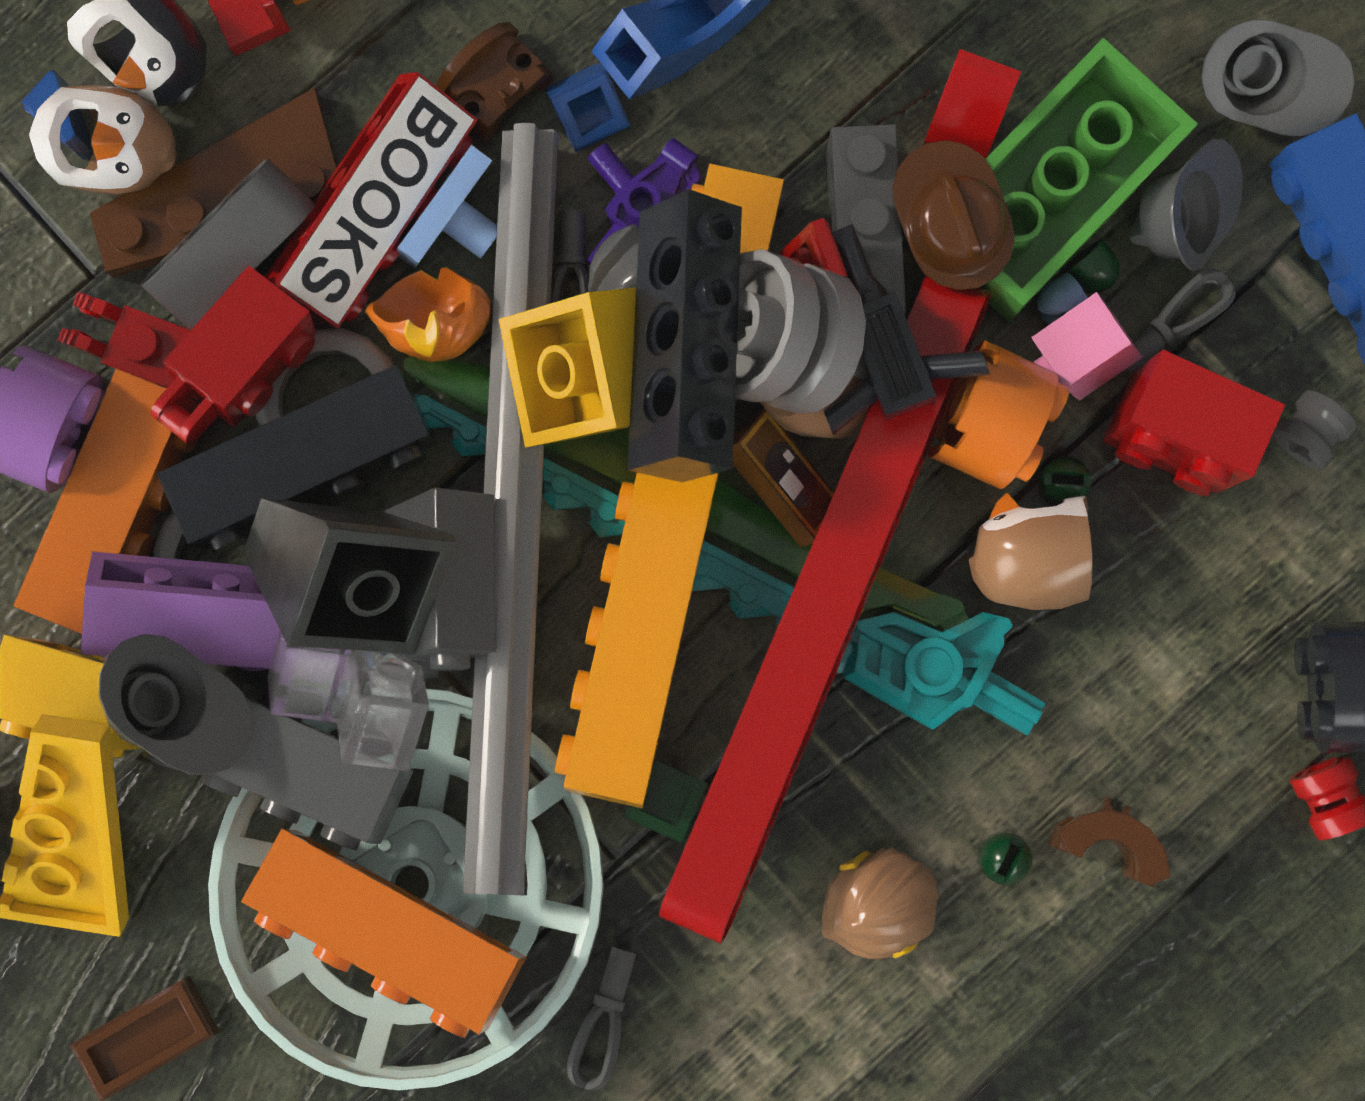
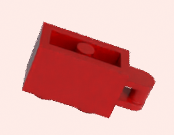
M248 265L163 361L174 381L154 403L151 409V416L187 444H191L199 439L218 416L234 428L245 415L248 417L255 416L271 398L274 390L271 385L287 367L290 369L298 367L313 349L315 344L313 337L317 332L310 311ZM191 395L201 402L192 413L182 407Z

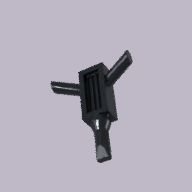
M851 224L832 232L848 275L847 278L850 279L861 295L866 319L864 346L861 357L869 375L824 410L832 435L840 431L877 401L880 403L886 420L935 402L936 394L930 380L990 375L988 365L981 350L920 356L896 292L888 294L884 286L873 276L854 225Z

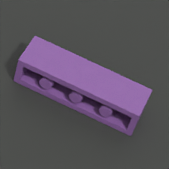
M92 551L85 583L81 654L100 655L107 658V655L122 641L142 634L165 636L182 645L206 664L237 666L246 671H261L265 669L302 671L312 676H327L330 674L351 675L355 650L287 646L249 566Z

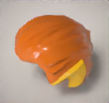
M447 266L440 269L438 280L422 270L404 277L392 285L378 300L370 303L366 307L365 313L376 324L377 329L386 337L389 344L397 351L416 357L419 360L434 362L454 359L467 351L483 334L488 325L492 310L491 299L483 288L469 278L449 269Z

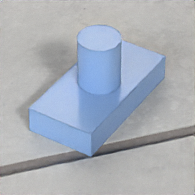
M470 146L398 246L396 251L400 253L398 255L399 258L415 269L442 231L478 258H482L497 237V224L464 200L492 162L490 158L474 146Z

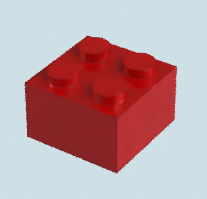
M1162 349L1131 375L1101 442L1117 448L1114 455L1119 460L1145 470H1149L1154 465L1174 474L1173 483L1178 487L1197 495L1209 496L1210 492L1217 494L1254 477L1285 404Z

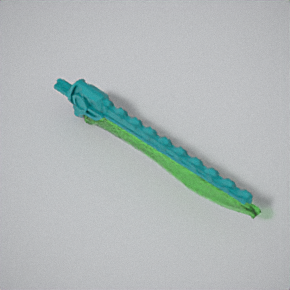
M412 356L404 360L403 367L411 379L487 418L490 367L451 361L430 362L415 359ZM415 394L430 429L449 427L453 430L454 439L451 443L462 458L486 454L487 427L444 406L427 395ZM630 427L544 444L545 449L620 488L623 481L635 482L637 472L628 471ZM544 458L543 483H545V494L542 496L553 511L586 507L591 510V521L588 523L599 538L621 536L623 534L625 521L615 519L619 496ZM717 480L706 532L798 580L813 543L801 548L776 516ZM703 541L692 592L725 588L730 591L731 602L728 605L738 619L773 616L777 619L776 624L778 627L794 587ZM880 568L862 613L894 607L933 626L941 624L944 632L932 629L895 612L860 620L857 622L836 674L844 673L843 679L931 730L941 725L957 711H963L974 705L1024 735H1029L1034 724H1037L1043 713L1041 711L1046 703L991 671L1004 646V634L1013 626L1010 619L985 612L969 619L964 611L962 601L945 594L940 595Z

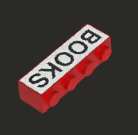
M419 72L399 74L315 199L314 203L316 205L314 209L294 230L264 277L309 310L311 316L323 324L339 329L343 321L347 323L353 321L368 301L369 292L365 288L378 269L384 271L396 260L400 254L396 250L403 241L400 238L401 234L411 219H418L438 192L434 185L447 166L449 168L456 166L470 148L472 138L468 134L478 119Z

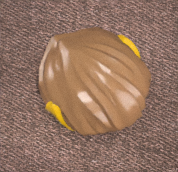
M893 847L887 850L881 848L875 852L864 851L839 865V871L828 884L822 913V934L824 938L831 939L852 954L867 959L889 957L896 959L910 953L921 940L928 937L934 930L936 906L939 896L936 888L938 884L936 877L932 874L931 868H926L923 862L915 861L908 854L902 853Z

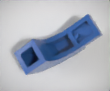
M649 0L623 8L593 48L592 53L628 99H632L664 86L694 68L738 34L771 0Z

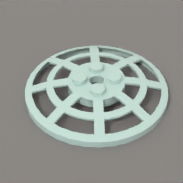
M412 687L371 691L335 702L301 720V722L331 735L330 732L349 722L379 713L404 710L434 711L428 750L404 749L377 754L407 769H425L418 806L398 807L381 844L361 841L357 851L342 847L339 854L394 884L396 877L404 868L409 866L419 867L425 872L429 882L428 892L423 900L476 929L481 923L484 914L521 921L510 948L527 956L535 942L540 926L575 933L577 936L571 955L553 988L535 1010L515 1028L501 1005L491 1026L485 1031L491 1044L472 1054L439 1064L408 1067L383 1065L393 1025L433 1023L429 1018L434 1009L423 1003L400 1004L385 997L376 990L373 998L360 993L342 982L326 967L323 961L312 954L316 943L296 932H293L289 940L284 939L289 951L254 972L245 953L237 921L235 888L238 863L260 867L273 843L245 837L251 817L263 797L242 788L238 797L233 796L224 814L214 843L208 882L210 926L219 962L236 998L258 1028L288 1055L321 1074L358 1086L390 1090L438 1087L477 1075L512 1056L540 1033L569 999L588 964L601 917L604 889L601 847L590 809L583 795L565 791L563 787L565 775L555 773L557 756L546 743L532 732L530 756L537 761L548 777L528 791L525 853L528 883L527 895L463 894L466 826L450 815L443 813L450 775L460 777L469 782L470 761L455 756L454 752L460 717L472 720V698L449 691ZM562 799L573 818L582 849L585 881L583 908L546 900L547 876L545 857L538 832L532 820ZM301 814L298 823H293L289 830H297L310 837L318 821ZM304 973L311 984L329 1000L355 1015L367 1018L356 1058L337 1053L307 1036L280 1012L268 995Z

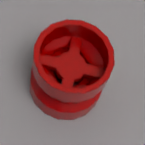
M1341 755L1305 768L1289 778L1297 798L1306 801L1311 810L1309 824L1317 840L1339 837L1365 826V794L1360 792L1356 783L1359 772L1351 755Z

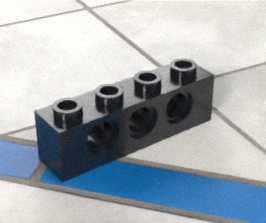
M690 189L640 212L628 471L678 482H686L733 469L742 207Z

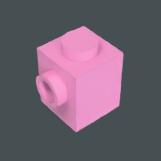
M1097 292L1031 337L1043 354L1034 363L1055 372L1058 376V382L1069 387V392L1079 401L1143 358L1112 310Z

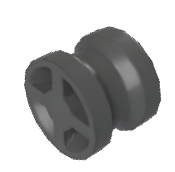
M1307 390L1296 401V412L1293 416L1279 421L1272 436L1276 443L1291 457L1312 469L1322 470L1333 459L1332 449L1338 442L1349 440L1357 430V424L1353 417L1337 402L1326 395Z

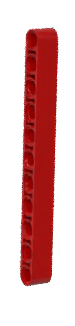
M926 276L907 319L920 356L970 351L984 318L991 290L983 287L956 290L940 286ZM958 378L930 380L936 394L935 402L889 420L885 419L879 401L871 405L670 881L660 908V918L719 944L724 942L739 910Z

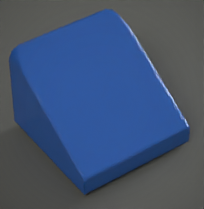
M599 63L591 65L544 89L575 152L631 126L608 72Z
M50 70L21 102L24 104L23 108L35 118L38 108L61 87L69 85L55 70ZM71 110L61 124L60 141L83 160L85 158L90 160L93 148L81 110Z

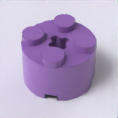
M22 345L13 352V354L24 358L16 369L12 370L4 366L0 368V474L45 492L54 493L63 484L67 483L106 392L103 391V380L100 375L29 346Z

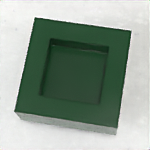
M654 759L643 809L627 806L623 817L682 843L708 782Z

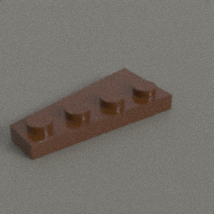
M315 88L178 163L172 169L162 173L149 187L125 193L92 211L90 216L105 272L111 277H117L158 265L266 158H269L314 202L338 166L320 97Z

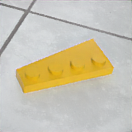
M42 714L30 733L19 794L22 798L19 811L13 819L10 835L13 838L11 853L4 865L1 880L5 883L0 897V918L120 937L129 920L110 726L104 723Z

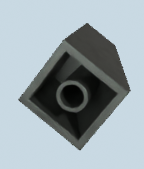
M261 498L243 555L287 646L414 654L457 545V540L453 534L382 511Z

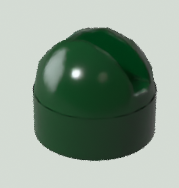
M1099 239L1074 258L1065 267L1063 273L1071 274L1084 292L1100 293L1114 285L1119 277L1120 263L1103 239Z
M1068 456L1052 460L1042 469L1038 478L1039 493L1044 501L1051 506L1062 504L1066 498L1087 497L1092 486L1091 474L1086 465L1080 460ZM1052 474L1080 476L1082 486L1052 484Z
M998 832L987 837L981 844L978 851V864L983 874L991 881L1001 885H1013L1022 881L1028 875L1032 866V854L1027 843L1019 836L1007 832ZM1011 843L1019 847L1006 876L997 873Z

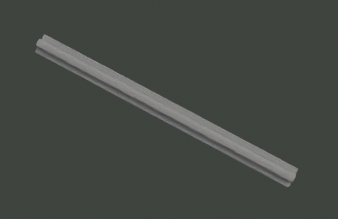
M535 123L514 124V130L502 131L484 494L494 495L496 652L475 657L463 894L524 896L544 445L525 448L499 319L551 304L558 133L554 129L538 130Z

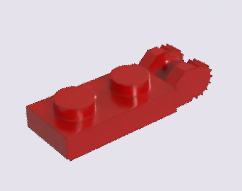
M77 292L72 304L73 306L77 307L81 313L92 318H102L116 324L108 345L93 339L84 332L62 328L57 339L58 342L101 359L100 363L111 369H119L164 388H167L174 381L163 361L190 330L124 305L123 309L104 300ZM192 395L189 397V398L192 399V400H195V401H197V402H200L198 399H196V398H195L194 396H192Z

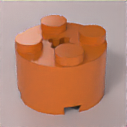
M983 340L973 351L981 350L988 365L990 375L958 378L934 436L942 440L941 445L930 447L928 456L995 488L1003 489L1015 477L1027 482L1036 471L1043 455V446L1037 444L1047 421L1054 422L1062 412L1068 399L1069 387L1058 382V376L1055 372L987 340Z

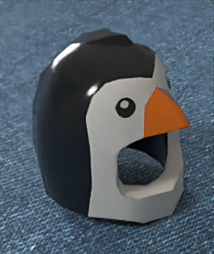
M94 0L83 5L67 22L68 40L79 54L96 67L114 85L144 97L155 106H167L174 101L183 103L194 97L203 84L207 44L194 20L176 0ZM110 21H119L126 27L114 37L104 42L93 44L94 37L99 28Z

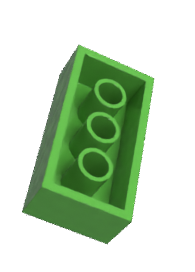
M1104 37L985 159L994 172L1010 213L1015 241L1009 262L996 278L981 287L991 290L988 304L1008 323L1033 300L1179 148L1198 125L1193 118Z

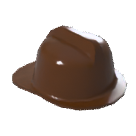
M948 140L926 143L909 153L896 171L892 191L896 212L912 255L922 272L938 285L956 290L978 288L996 278L1010 260L1015 239L1010 213L994 172L985 158L968 145Z

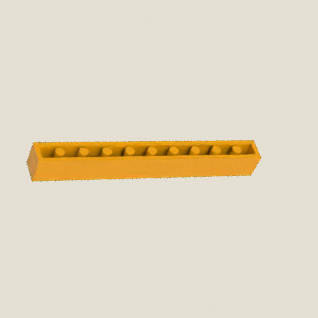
M709 163L705 184L693 183L691 190L742 207L740 255L760 249L769 251L784 179ZM637 473L634 483L622 482L615 519L625 521L620 545L608 543L600 576L601 582L611 584L605 608L593 606L585 639L586 645L596 647L590 672L578 670L570 702L571 709L581 711L575 736L563 734L555 765V773L565 775L563 787L566 792L641 809L644 807L719 473L686 482Z

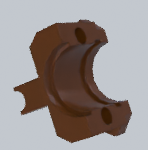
M511 22L498 23L470 41L448 64L435 85L467 111L471 109L479 110L478 114L474 116L478 120L471 130L485 144L497 133L501 119L520 98L535 89L542 91L553 81L552 72L516 37L519 30ZM523 61L531 63L527 68L519 67V64Z
M1105 797L1100 811L1081 814L1075 818L1068 816L1055 824L1048 843L1050 847L1082 858L1088 847L1097 841L1108 839L1116 844L1122 853L1124 861L1122 876L1153 888L1156 883L1170 878V870L1164 847L1149 827L1129 815L1131 806L1126 805L1121 811H1116L1111 807V798Z

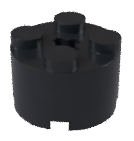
M1365 621L1315 623L1311 628L1309 637H1297L1294 643L1295 670L1298 676H1307L1308 701H1300L1297 708V725L1300 738L1302 740H1314L1317 748L1322 753L1365 752Z

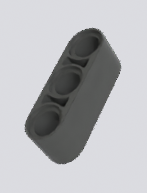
M266 158L162 259L143 280L141 287L190 330L249 265L255 269L306 219L316 204L269 158Z

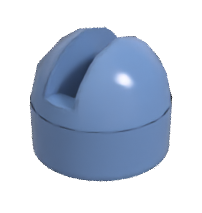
M1064 273L1049 282L1041 290L1037 299V307L1041 312L1044 323L1050 325L1086 300L1087 296L1077 280L1071 274Z

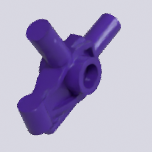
M673 137L665 145L656 161L634 177L607 143L596 148L589 155L588 161L598 170V173L603 176V179L616 194L605 208L612 227L586 260L587 263L591 264L593 256L601 243L613 232L631 224L639 226L641 211L683 191L691 190L693 183L699 184L702 180L701 172L696 163L699 155Z

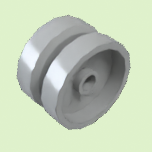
M763 249L745 252L740 255L735 398L753 403L765 402L774 408L798 414L818 412L837 400L854 376L863 352L866 327L861 295L849 278L815 265L801 264L786 256Z

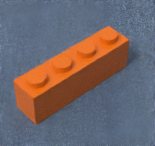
M119 369L115 370L14 602V607L82 634L85 583L92 551L149 557L154 542L150 531L159 511L164 512L170 506L157 473L180 463L184 452L190 453L199 441L197 439L191 444L185 443L151 416V409L166 388ZM188 398L182 407L192 413L199 404Z
M281 829L241 900L242 903L258 911L254 922L260 927L288 940L293 932L298 933L316 943L312 954L319 960L344 972H348L352 964L375 976L370 985L374 990L404 1005L407 1004L410 997L434 1009L429 1018L433 1023L462 1038L467 1036L469 1030L481 1034L489 1029L527 956L297 830Z

